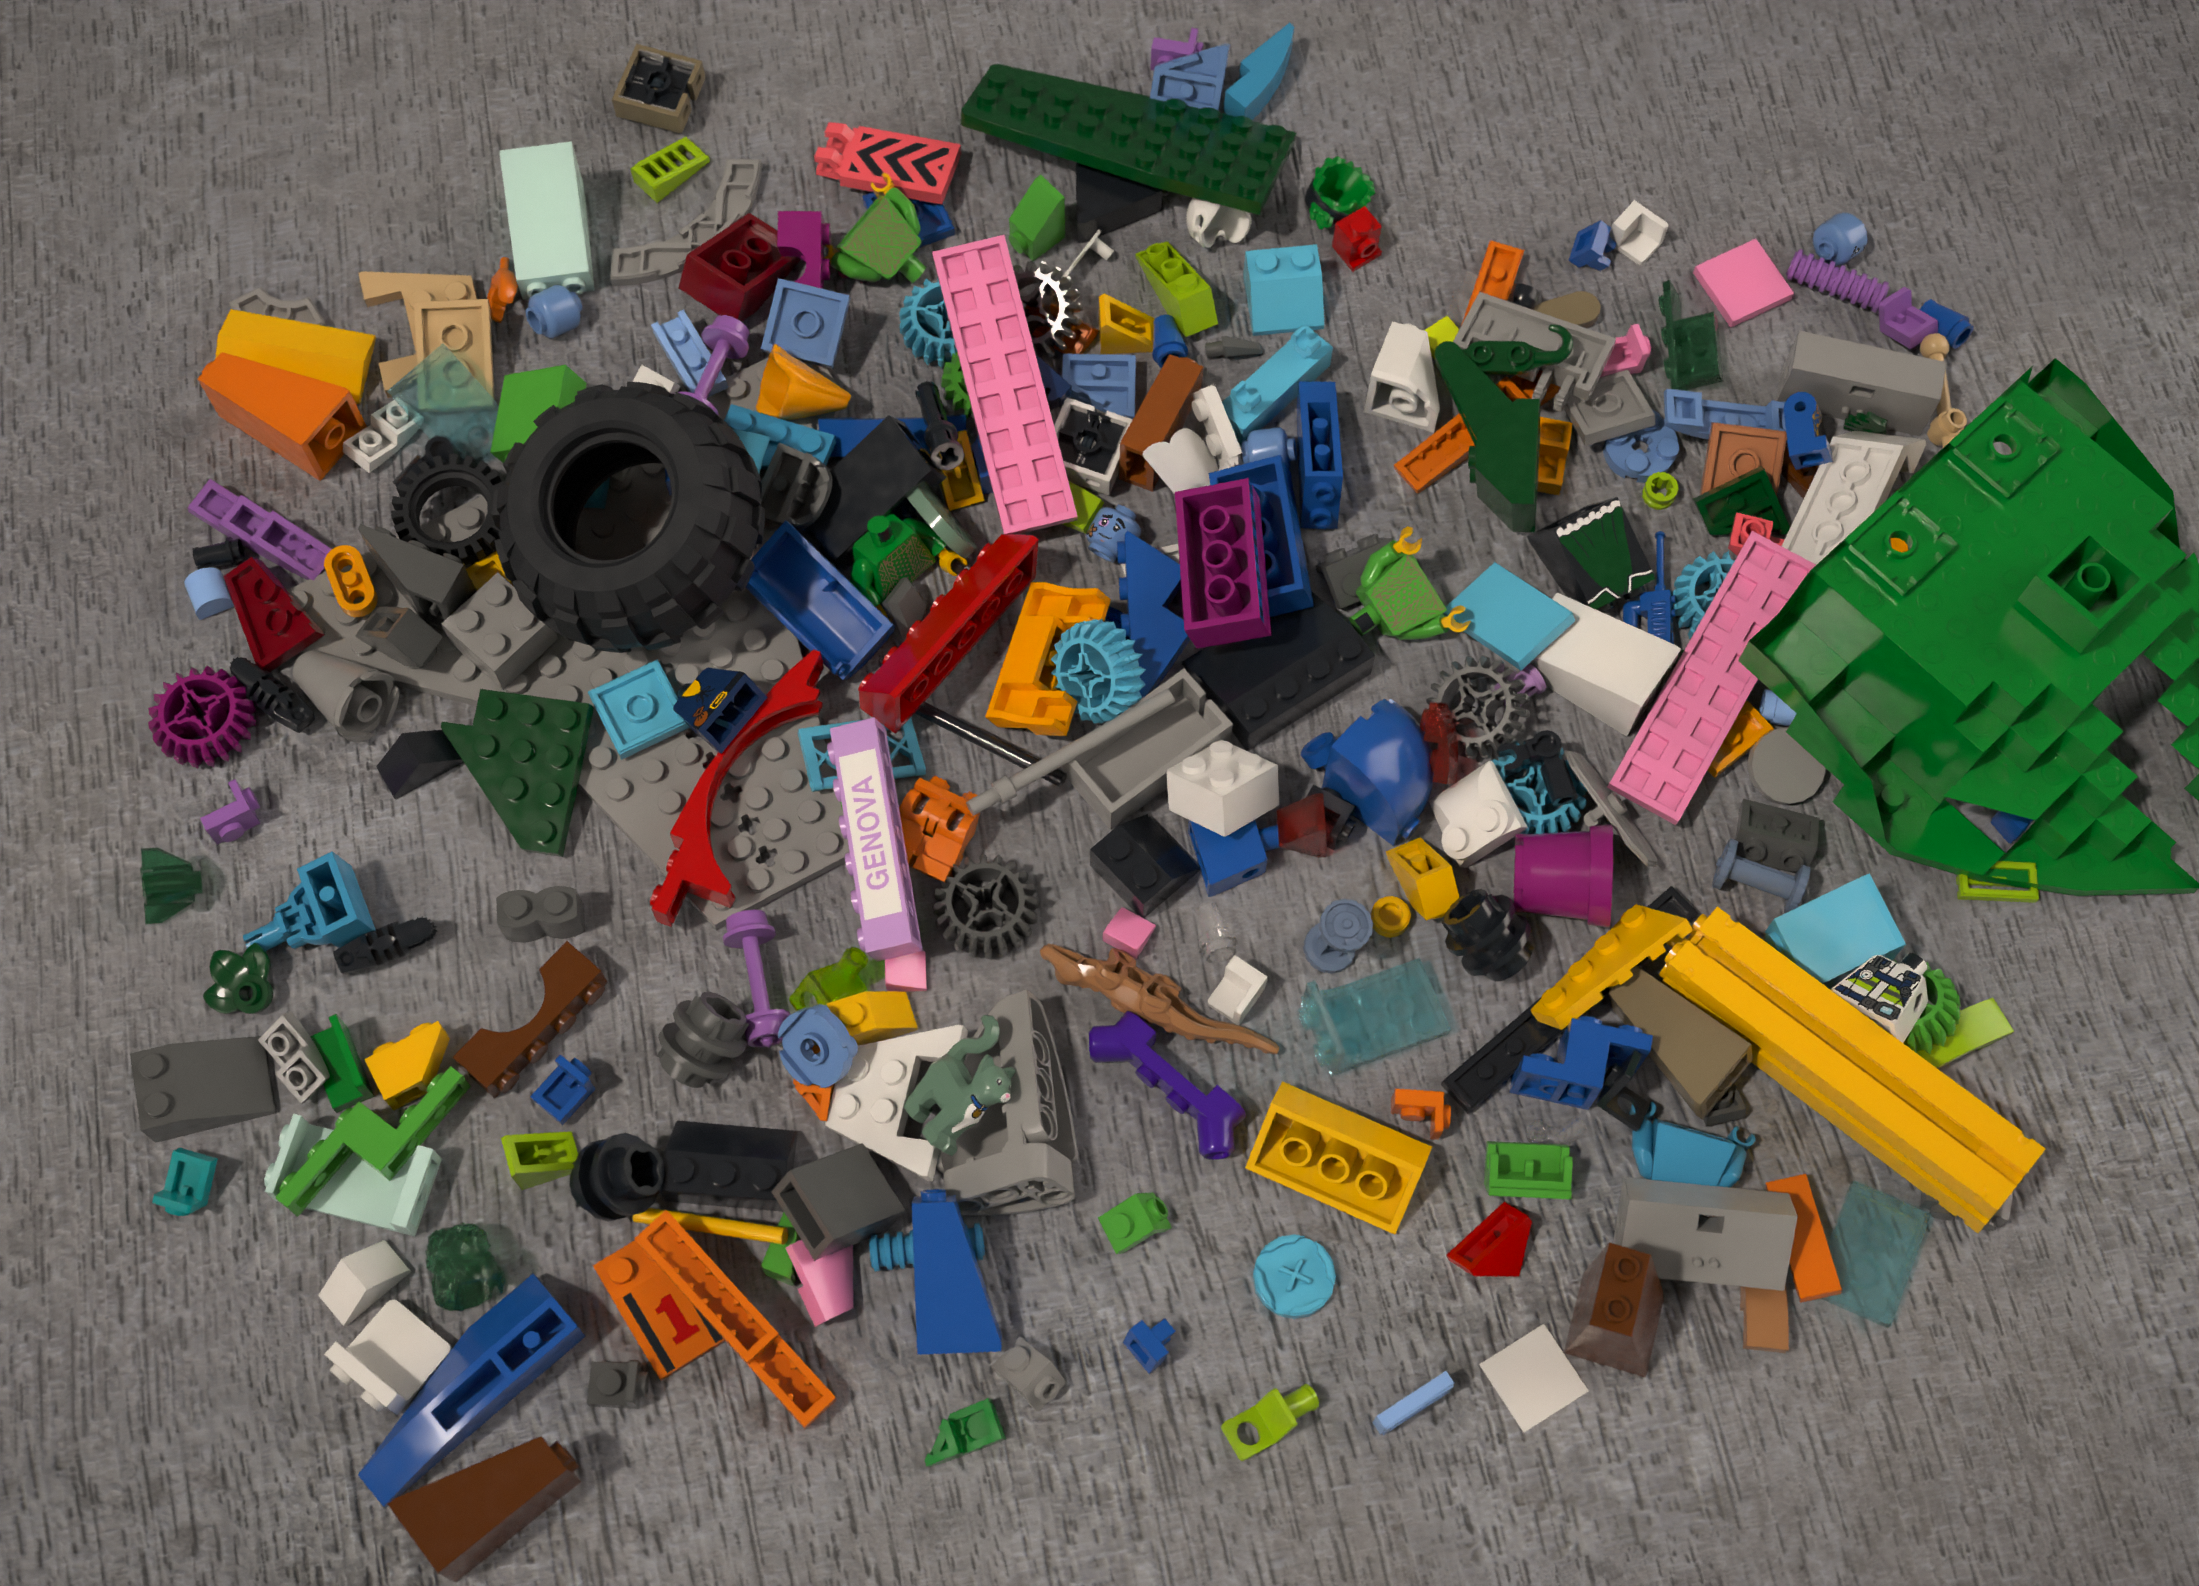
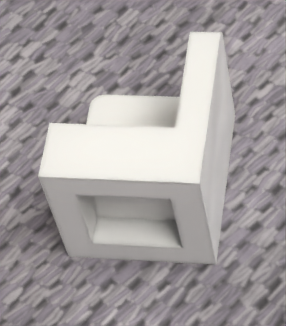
M1634 200L1615 220L1609 236L1616 242V250L1636 264L1643 265L1662 244L1668 223Z
M1234 955L1225 968L1224 978L1209 997L1207 1004L1224 1017L1240 1025L1265 990L1268 977Z

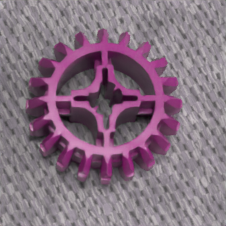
M206 666L200 674L196 668L191 667L189 676L185 678L182 674L176 672L177 682L173 685L163 682V688L166 692L164 694H153L157 706L148 708L149 715L152 717V720L148 722V726L153 733V741L158 747L162 748L161 751L165 756L174 757L178 764L185 765L189 762L192 767L198 769L204 760L208 766L214 768L217 757H221L224 761L229 762L228 752L232 749L242 752V746L239 744V741L251 740V734L247 728L256 726V720L252 716L256 712V706L251 700L246 698V687L244 688L243 684L235 676L231 677L222 668L216 673L213 668ZM198 708H200L205 715L204 719L207 723L206 726L199 719L201 718V715L198 712ZM198 736H204V737H206V738H202V739L191 740V739H193V738H195V737H198Z

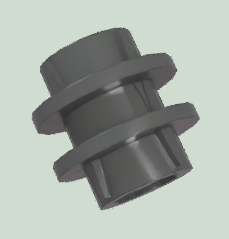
M704 992L700 997L695 996L692 1001H681L673 1012L675 1022L665 1024L658 1035L662 1048L657 1057L660 1058L661 1066L672 1078L694 1088L703 1087L706 1082L710 1084L713 1079L720 1080L726 1078L733 1067L731 1058L739 1057L747 1046L743 1033L749 1023L746 1022L744 1013L727 998L712 992Z

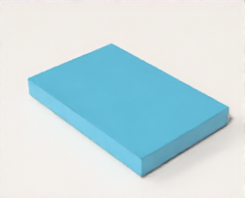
M1496 562L1446 606L1447 611L1443 613V615L1448 616L1454 607L1464 606L1466 609L1463 613L1454 615V619L1458 623L1471 621L1463 632L1519 670L1524 669L1575 622L1571 611Z

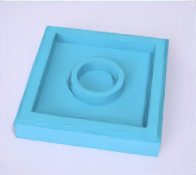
M658 659L588 691L589 697L621 760L690 728L673 710L674 704L679 699Z

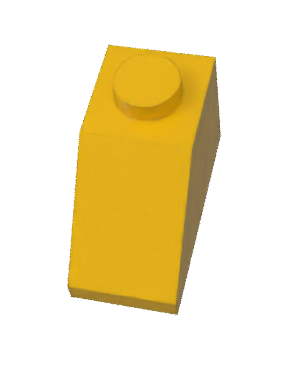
M1421 837L1385 851L1387 859L1411 906L1426 921L1444 917L1450 906L1460 898L1452 866Z
M865 991L827 1003L831 1013L841 1020L849 1035L856 1040L857 1046L888 1040L918 1030L906 991Z

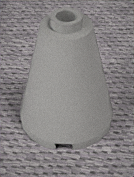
M318 650L305 652L294 663L293 679L338 734L346 740L357 743L369 740L375 736L371 731L379 724L385 727L391 720L397 708L400 694L399 688L394 686V678L388 673Z

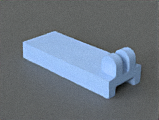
M683 309L677 312V318L662 325L655 322L651 324V327L688 392L694 393L711 354ZM721 371L708 397L728 388L726 379Z

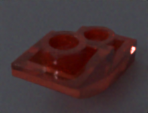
M1430 702L1429 709L1425 708L1423 711L1420 727L1421 731L1425 732L1424 741L1439 743L1438 750L1434 749L1430 758V768L1434 773L1432 782L1453 784L1457 782L1459 756L1455 725L1447 703Z

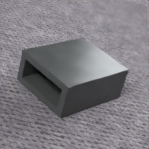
M863 1143L790 1170L772 1190V1194L814 1261L871 1238L873 1234L878 1235L887 1231L905 1211L897 1195L888 1184Z

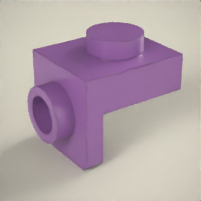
M1191 28L1188 43L1154 37L1151 47L1150 70L1154 71L1157 64L1202 51L1203 43L1198 42V29Z
M1906 287L1901 288L1879 303L1880 332L1909 349L1920 344L1927 335L1938 332V320L1912 306L1911 290Z
M236 779L228 782L236 801L200 818L205 830L217 845L222 842L234 841L240 838L244 831L260 824L254 811L260 808L257 798L250 787L243 790Z

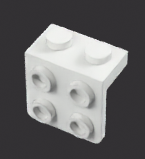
M390 1300L347 1349L338 1342H335L324 1355L334 1363L329 1371L347 1386L356 1381L365 1389L360 1397L380 1413L386 1407L396 1415H399L431 1378L452 1350V1347L399 1301Z

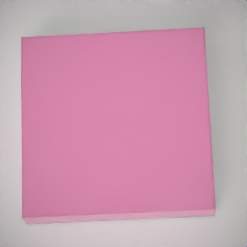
M1757 239L1695 266L1693 274L1730 328L1790 301L1794 295V292Z

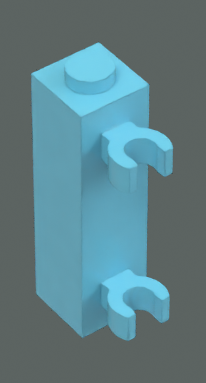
M1302 325L1291 335V339L1246 381L1242 380L1231 390V394L1222 402L1241 448L1242 441H1247L1251 431L1261 430L1298 396L1299 381L1313 382L1330 366L1333 347L1307 325Z

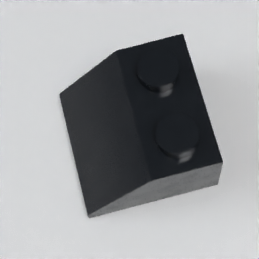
M1148 814L1119 824L1090 849V866L1142 918L1148 916L1200 871L1198 865Z

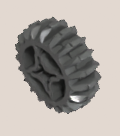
M1028 261L1025 272L1018 264L1014 265L1013 270L1019 291L1028 285L1042 283L1040 288L1036 287L1031 294L1020 297L1022 304L1025 303L1030 307L1034 306L1040 309L1039 312L1046 317L1042 319L1039 316L1031 315L1028 313L1029 310L1023 307L1030 334L1032 335L1040 326L1051 328L1043 336L1032 339L1035 354L1041 358L1044 351L1048 357H1054L1055 350L1053 346L1056 345L1060 349L1065 350L1067 345L1062 339L1065 336L1071 339L1076 338L1075 332L1070 330L1071 325L1078 326L1082 324V320L1073 316V313L1083 310V305L1078 302H1072L1080 296V292L1076 288L1070 289L1073 280L1069 276L1062 278L1063 271L1060 268L1055 267L1050 271V265L1046 262H1042L1037 269L1034 262ZM1054 291L1059 300L1057 319L1050 311V306L1054 299L1052 297Z
M1482 655L1478 664L1472 656H1467L1465 668L1457 661L1452 662L1451 668L1454 672L1452 675L1443 670L1439 672L1440 678L1445 682L1442 686L1436 683L1431 684V689L1437 692L1438 695L1437 698H1427L1426 703L1436 707V710L1429 712L1426 716L1430 721H1439L1431 728V732L1434 735H1442L1439 742L1442 746L1448 747L1452 745V753L1458 756L1465 750L1467 758L1475 759L1479 751L1482 758L1489 759L1491 757V746L1497 752L1498 747L1503 744L1502 741L1506 740L1509 743L1517 742L1516 737L1511 733L1514 729L1520 732L1526 730V726L1518 722L1519 717L1526 718L1530 716L1529 710L1520 708L1521 704L1530 701V696L1526 693H1518L1526 684L1521 679L1514 680L1517 673L1515 669L1509 667L1504 670L1503 661L1496 659L1491 664L1490 658ZM1490 678L1496 680L1501 687L1495 691L1489 689L1485 692H1479L1478 688L1473 686L1471 680ZM1459 690L1461 702L1459 706L1451 711L1452 701ZM1475 698L1485 703L1484 707H1481L1483 709L1480 713L1481 716L1472 712V708H1475L1473 706L1476 702ZM1504 700H1506L1503 718L1497 726L1495 713L1499 707L1504 705ZM1476 722L1478 727L1483 729L1485 735L1472 738L1464 737L1455 727L1461 724L1466 726Z
M982 853L979 857L980 863L973 864L972 859L967 856L964 859L965 868L963 870L958 865L953 864V877L947 876L946 883L940 881L943 888L935 889L934 898L939 902L933 904L932 909L933 914L939 916L935 920L937 929H945L943 939L946 942L956 939L954 944L956 951L960 952L968 945L969 956L974 958L978 954V950L983 949L985 958L989 960L992 958V949L998 948L999 953L1005 956L1008 953V943L1019 949L1021 946L1019 935L1030 937L1032 930L1028 924L1037 923L1038 915L1033 910L1039 908V899L1033 897L1036 893L1035 884L1026 883L1028 873L1025 870L1016 873L1017 864L1014 861L1009 862L1003 867L1002 857L999 854L994 858L993 863H987V856ZM978 882H990L988 885L984 887H976L972 885ZM1005 888H1008L1018 901L1015 915L1008 912V906L1001 902L1004 898L1003 891ZM957 898L963 900L964 906L970 910L966 925L959 921L953 911ZM983 902L985 905V902H992L993 908L991 910L986 908V911H979V904ZM989 925H995L1000 927L999 929L994 931H981L984 927Z

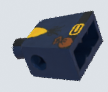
M708 667L698 675L692 684H684L679 689V700L674 704L673 710L697 735L718 753L722 754L767 699V696L744 672Z

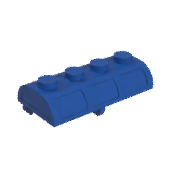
M787 520L783 522L751 559L755 569L745 588L810 651L813 649L820 651L823 664L842 680L849 679L856 674L892 635L895 625Z

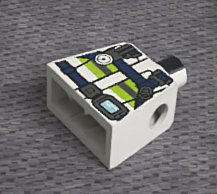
M1908 953L1899 964L1884 956L1874 955L1831 990L1904 1043L1927 1006L1926 981L1922 976L1927 970V964L1920 956L1914 953Z

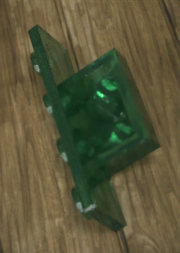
M1670 280L1663 281V295H1660L1658 300L1661 314L1666 319V326L1661 327V335L1665 348H1668L1669 357L1664 358V369L1668 380L1671 379V389L1688 391L1689 389L1723 382L1718 319L1715 313L1710 312L1681 319L1679 294Z

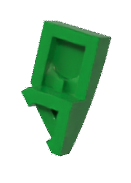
M987 1398L951 1413L948 1419H942L938 1428L940 1432L931 1452L927 1453L924 1461L926 1467H933L1006 1440L993 1400Z

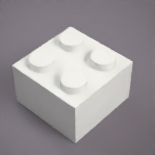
M1219 740L1213 742L1207 748L1183 759L1182 762L1166 770L1169 810L1224 837L1279 806L1278 765L1261 758L1257 754L1232 745L1228 741Z

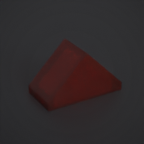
M1323 793L1313 794L1277 810L1279 847L1318 858L1326 857V824Z

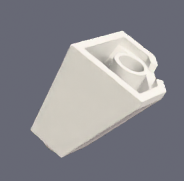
M1392 321L1371 373L1364 412L1434 433L1440 405L1428 333L1412 324H1400Z

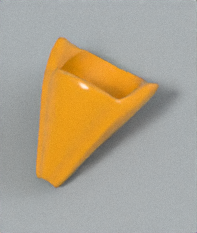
M774 344L763 372L756 410L759 413L783 420L800 419L844 410L848 407L851 394L790 355L778 344Z

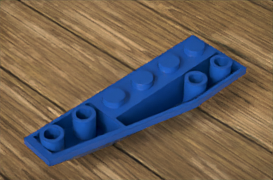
M534 1273L464 1332L359 1472L358 1476L384 1508L586 1337Z

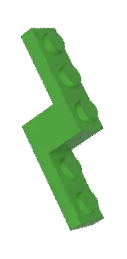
M450 1066L445 1073H439L431 1080L427 1087L428 1093L417 1105L413 1104L407 1108L400 1118V1125L397 1129H394L358 1101L353 1108L346 1109L338 1117L335 1123L336 1128L325 1140L318 1141L311 1148L307 1156L308 1160L298 1172L290 1173L283 1180L279 1187L280 1192L275 1198L298 1217L353 1153L390 1181L414 1154L417 1145L420 1146L467 1092L471 1087L462 1074Z

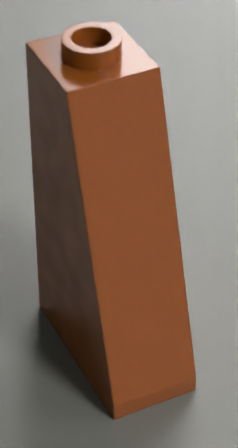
M1169 354L1120 442L1119 480L1153 492L1160 476L1143 457V451L1157 442L1170 443L1174 433L1182 429L1192 408V401H1194L1192 393L1200 390L1202 386L1204 366L1198 365L1190 358H1179Z

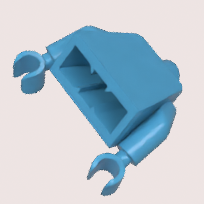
M1650 1102L1648 1113L1645 1115L1640 1129L1637 1132L1632 1130V1151L1639 1174L1643 1178L1729 1188L1739 1181L1747 1156L1746 1151L1754 1144L1756 1139L1754 1134L1751 1133L1746 1138L1745 1143L1738 1140L1736 1135L1739 1129L1738 1126L1734 1127L1725 1139L1656 1118L1652 1124L1656 1104ZM1633 1104L1631 1105L1629 1115H1635Z

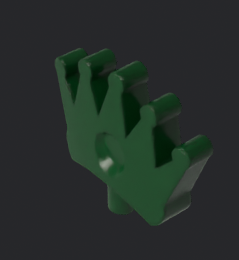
M1870 411L1866 415L1857 412L1856 416L1850 414L1848 418H1845L1843 430L1886 434L1888 421Z

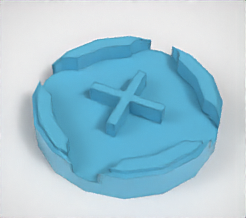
M1296 1234L1278 1237L1265 1245L1256 1259L1253 1272L1255 1292L1263 1305L1276 1315L1291 1319L1309 1317L1322 1309L1332 1295L1336 1278L1333 1260L1325 1248L1316 1241L1313 1242L1305 1238V1236Z

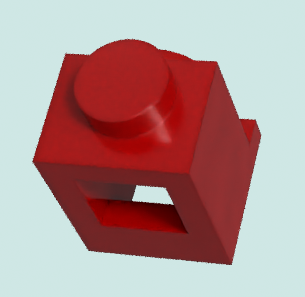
M1366 206L1335 223L1332 247L1352 272L1382 255V251L1378 247L1382 226Z

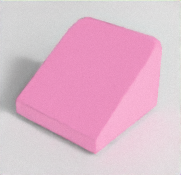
M1121 907L1105 928L1103 941L1137 959L1156 925Z
M925 951L885 960V984L887 991H927Z

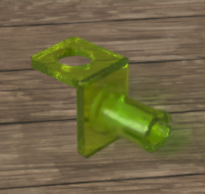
M857 947L847 948L837 963L810 971L790 996V1003L796 1011L806 1008L804 995L807 991L814 995L817 1004L825 1006L829 1002L865 992L867 987L858 974L867 966L868 957Z

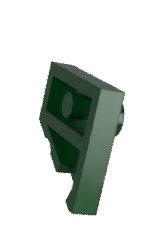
M1762 466L1693 498L1705 529L1710 535H1728L1731 533L1736 512L1773 521L1771 532H1778L1779 534H1788L1789 524L1767 473Z

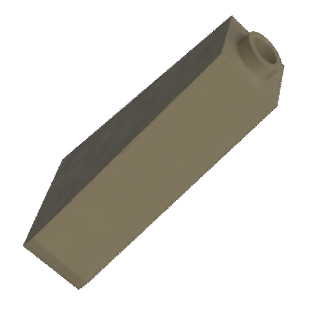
M1636 965L1630 969L1634 976L1622 985L1618 984L1609 987L1608 993L1611 1007L1624 1025L1638 1027L1642 1029V1033L1653 1035L1651 1051L1648 1055L1692 1111L1703 1120L1752 1062V1046L1739 1035Z

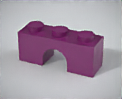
M778 211L777 247L780 255L798 257L806 263L804 274L793 282L824 289V281H830L831 275L830 259H824V245H831L830 223H825L821 211Z

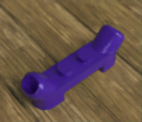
M1126 1011L1115 1025L1092 1027L1088 1032L1090 1059L1094 1063L1130 1062L1137 1069L1135 1073L1143 1083L1150 1088L1156 1085L1167 1095L1165 1099L1174 1110L1180 1114L1187 1112L1197 1120L1198 1149L1200 1155L1205 1159H1224L1234 1152V1129L1247 1116L1236 1100L1218 1085L1207 1096L1151 1049L1155 1044L1156 1031L1132 1012Z

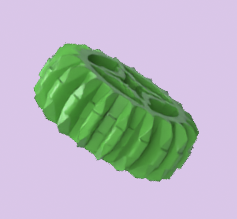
M1926 962L1927 970L1922 976L1926 981L1928 1000L1934 1005L1927 1003V1006L1903 1044L1916 1053L1919 1050H1924L1931 1054L1933 1044L1944 1047L1946 1036H1954L1956 1024H1959L1961 1015L1959 1008L1960 997L1955 990V985L1952 983L1951 978H1945L1941 969L1932 971L1928 962Z

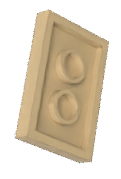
M489 300L414 302L419 411L421 413L495 410Z

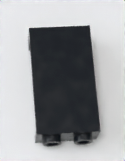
M888 415L830 470L832 489L828 501L818 519L807 528H804V530L811 536H816L822 545L819 547V550L827 560L833 564L839 562L851 567L855 561L849 551L853 548L854 543L868 532L867 524L871 518L878 515L886 517L922 482L937 487L947 476L942 470L932 464L930 454L904 422Z

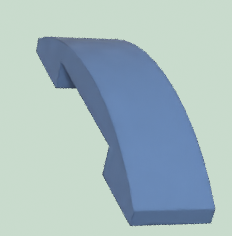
M1666 389L1664 391L1665 426L1683 434L1708 440L1711 422L1786 431L1784 419L1785 402L1771 400L1766 406L1703 400L1701 392Z

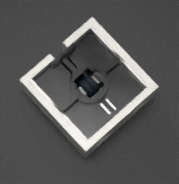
M1066 397L1054 428L1068 481L1110 495L1119 474L1120 442L1133 419L1109 411L1103 415L1095 412L1094 406Z

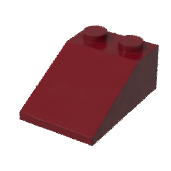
M748 213L687 254L679 289L718 315L731 316L743 322L757 312L775 291L778 278L785 279L801 259L793 256H781L777 247L778 231L753 214Z

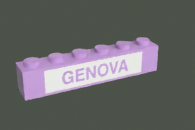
M875 717L830 728L832 742L827 744V750L832 765H836L838 777L833 780V788L837 800L842 802L844 814L839 816V825L843 837L848 839L849 853L845 854V863L848 873L854 877L856 890L851 891V900L855 912L860 914L862 928L857 929L859 946L863 952L866 951L876 961L923 951L886 729Z

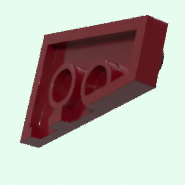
M250 557L223 576L255 664L262 670L273 671L325 635L262 560Z

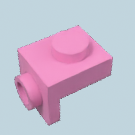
M1639 324L1630 325L1626 336L1616 338L1615 347L1600 377L1628 370L1630 374L1641 373L1647 358L1650 356L1651 346L1648 337L1643 336Z

